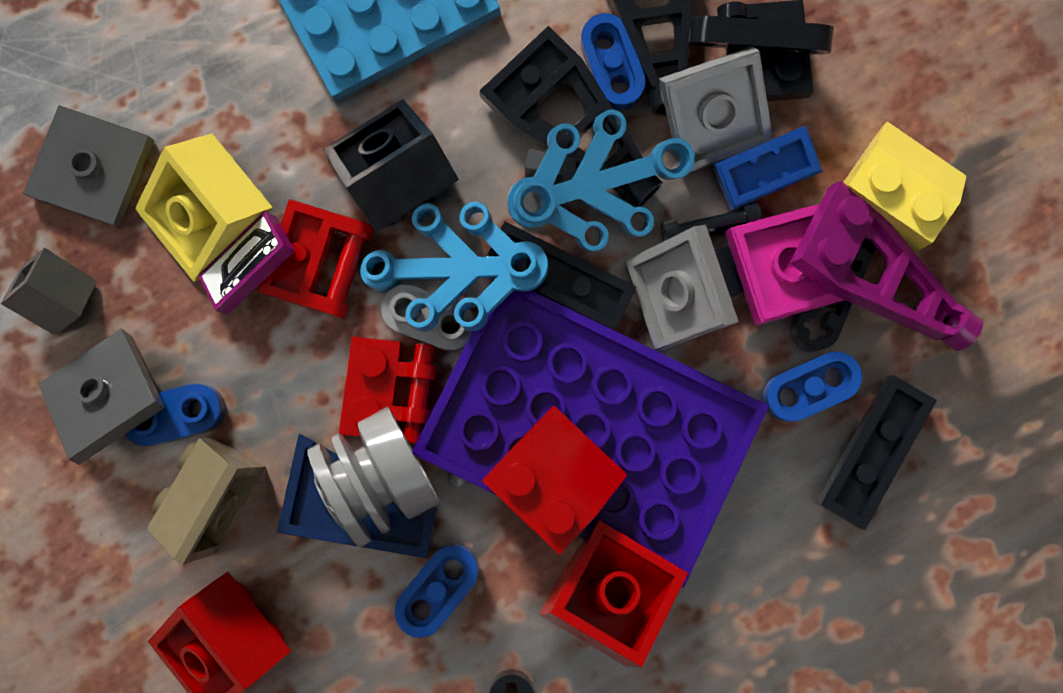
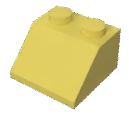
M886 122L843 182L886 218L910 248L916 252L932 244L961 202L967 176L898 128Z
M211 133L164 147L135 210L192 281L195 282L200 280L198 275L264 211L270 213L273 207Z

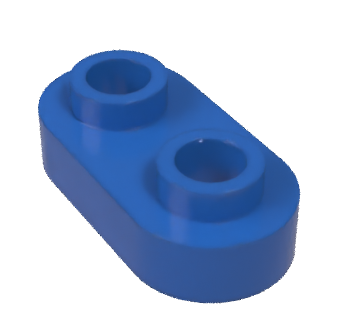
M609 13L597 14L591 17L585 23L581 34V50L586 65L612 108L617 111L630 109L639 102L645 87V75L621 18ZM599 39H608L613 46L609 49H601L596 45V42ZM615 82H622L627 86L628 91L621 94L616 93L612 90L611 85Z
M838 351L829 352L771 378L764 388L763 402L769 405L767 411L775 419L783 422L800 421L854 396L862 383V371L858 362L849 354ZM828 369H833L838 374V383L834 387L828 385L825 381V373ZM785 388L790 389L795 396L794 403L790 407L785 406L780 400V393Z
M189 384L159 392L158 394L165 408L152 416V426L145 430L140 424L125 435L137 445L158 446L210 432L220 425L225 416V401L219 391L203 384ZM197 399L201 403L202 409L197 417H192L189 414L188 407L193 400Z
M459 544L443 546L430 558L403 591L396 602L394 612L396 622L404 633L417 638L434 634L472 589L479 574V565L476 556L470 549ZM456 560L462 564L463 574L460 577L452 578L447 575L445 565L448 561ZM417 600L427 601L431 606L430 615L426 617L418 616L413 609L414 602Z

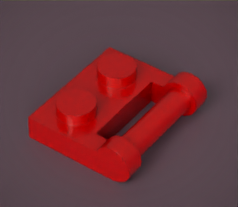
M289 199L281 226L295 251L260 284L258 292L345 320L349 305L345 304L365 242H371L374 229L370 224ZM336 231L347 235L327 297L314 294L334 232Z

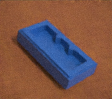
M806 126L799 127L712 165L729 210L739 208L823 172Z

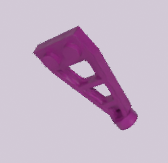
M841 180L828 187L790 264L832 295L932 339H940L955 351L969 347L980 335L983 329V321L954 300L886 218L848 188ZM864 239L871 241L887 262L886 269L878 285L857 277L851 270V265ZM904 274L922 293L916 311L894 298V294Z

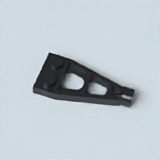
M608 0L614 15L621 18L645 75V84L649 92L652 114L658 116L667 115L659 78L687 69L688 36L693 0H669L665 6L644 9L640 8L635 0ZM671 22L674 32L673 51L651 54L644 39L642 26Z
M549 26L479 90L480 98L513 131L545 150L549 148L547 145L548 133L555 126L541 119L537 113V108L560 86L565 85L572 88L584 107V116L574 125L580 134V138L593 127L594 120L599 114L613 109L583 59ZM605 117L603 120L605 131L610 135H614L617 130L616 122L610 117ZM627 130L622 137L615 140L617 151L603 163L600 171L643 158ZM559 131L557 133L556 142L558 146L563 149L570 147L571 138L567 132ZM578 147L574 152L566 155V157L577 159L576 168H578L586 152ZM654 175L634 181L630 185L625 184L612 189L618 192L633 207H642L659 190L663 181Z

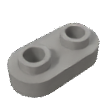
M408 284L398 285L386 293L381 303V314L384 322L393 331L428 345H433L444 351L457 352L464 349L472 331L465 330L461 325L454 334H446L442 329L443 322L449 317H454V309L458 302L455 301L439 316V322L434 329L421 332L407 322L406 317L398 315L397 306L405 300L412 302L419 298L427 299L433 293ZM423 308L416 314L417 323L427 320L430 314L429 308ZM470 309L466 310L464 321L471 322L475 320Z

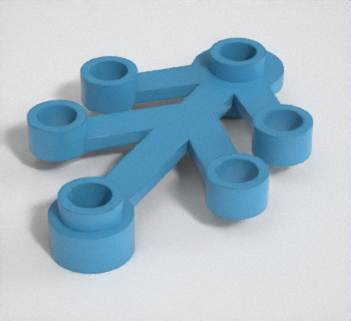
M611 109L599 114L595 118L593 123L595 135L572 180L553 185L566 155L574 152L580 144V134L576 127L568 123L559 124L548 133L547 145L549 148L534 177L523 178L511 187L507 196L508 212L512 219L523 227L537 228L546 223L551 224L576 238L578 246L585 251H599L606 246L609 239L607 228L598 221L585 222L561 207L560 204L578 199L621 223V227L627 235L631 237L645 236L654 227V217L651 211L645 207H633L605 190L654 175H658L665 180L682 178L694 166V151L687 141L680 138H671L656 145L651 156L600 171L615 140L624 135L627 127L624 115L617 110ZM605 117H610L616 122L617 130L614 135L604 131L603 120ZM559 131H565L570 135L571 145L568 149L558 146L556 135ZM666 151L673 154L675 158V165L672 169L666 168L663 164L662 157ZM528 193L534 194L539 200V207L535 212L527 211L523 205V199ZM635 213H639L644 219V226L640 231H636L631 225V217ZM589 227L595 228L599 233V240L594 246L589 245L585 240V232Z
M470 202L460 212L461 224L471 235H481L499 255L478 257L445 224V218L435 205L426 203L415 209L412 215V223L423 236L431 237L451 258L396 259L388 251L377 250L364 258L360 273L363 281L379 293H387L392 288L400 285L402 280L447 279L427 299H415L407 306L405 313L407 322L421 332L434 329L439 322V316L479 278H496L477 299L471 297L464 298L457 303L454 309L455 320L465 330L477 331L486 324L488 315L514 290L530 291L544 282L549 271V261L545 252L540 246L532 242L514 243L493 222L492 215L484 204ZM473 214H484L479 224H469V219ZM427 215H436L432 225L422 226V221ZM522 258L531 260L527 270L523 272L515 271V264L518 260ZM380 262H385L383 272L379 275H373L374 267ZM477 307L479 310L477 318L471 322H465L464 313L466 310ZM423 308H429L430 314L427 320L417 323L416 314Z

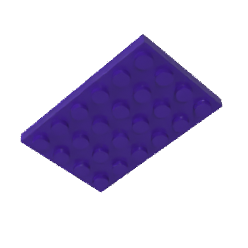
M514 290L488 315L486 324L480 330L472 331L412 454L496 495L482 480L554 405L627 474L603 508L578 536L585 539L595 523L600 520L688 572L682 588H684L769 405L532 290L525 292Z

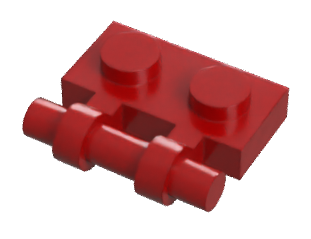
M352 336L339 434L360 437L358 422L388 406L396 421L406 422L404 435L407 441L417 443L432 413V410H428L427 406L430 382L436 381L437 366L433 365L435 346L416 344L413 363L401 362L403 343ZM399 377L411 379L408 407L395 406Z

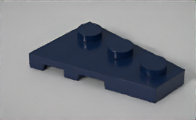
M299 433L277 533L357 547L348 533L334 521L316 488L313 468L308 457V449L317 445V443ZM325 448L334 462L339 460L336 453ZM394 502L385 506L391 526V531L386 534L380 532L370 515L365 517L372 541L361 548L425 559L429 558L438 510L436 507H432L409 520Z

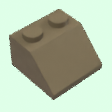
M199 438L197 443L192 442L181 454L177 463V468L180 469V472L172 486L165 487L155 499L151 508V512L155 515L147 528L148 531L172 559L182 565L216 554L266 466L215 438Z

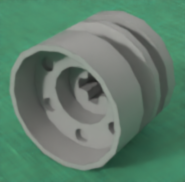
M388 406L358 422L359 434L364 445L360 449L355 451L339 433L331 437L339 460L336 462L333 461L330 454L320 443L308 449V457L313 468L316 488L334 521L348 533L357 547H362L372 541V536L365 517L369 515L382 534L391 531L385 506L394 502L400 511L411 520L440 504L416 455L412 454L413 450Z

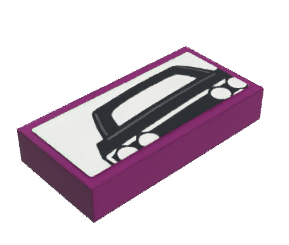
M264 211L198 275L215 311L228 315L276 270L295 249L277 217Z

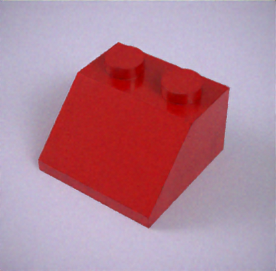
M553 405L486 475L482 482L560 555L595 518L626 478L627 474Z
M599 520L562 570L539 615L627 667H643L688 572Z
M228 571L182 603L147 641L187 693H243L291 652L284 642V636L278 626L266 620L253 603L249 590L242 583L235 581Z

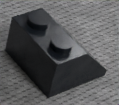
M404 99L323 149L375 232L386 226L399 223L409 211L427 200L438 198L450 185L459 180L432 131Z

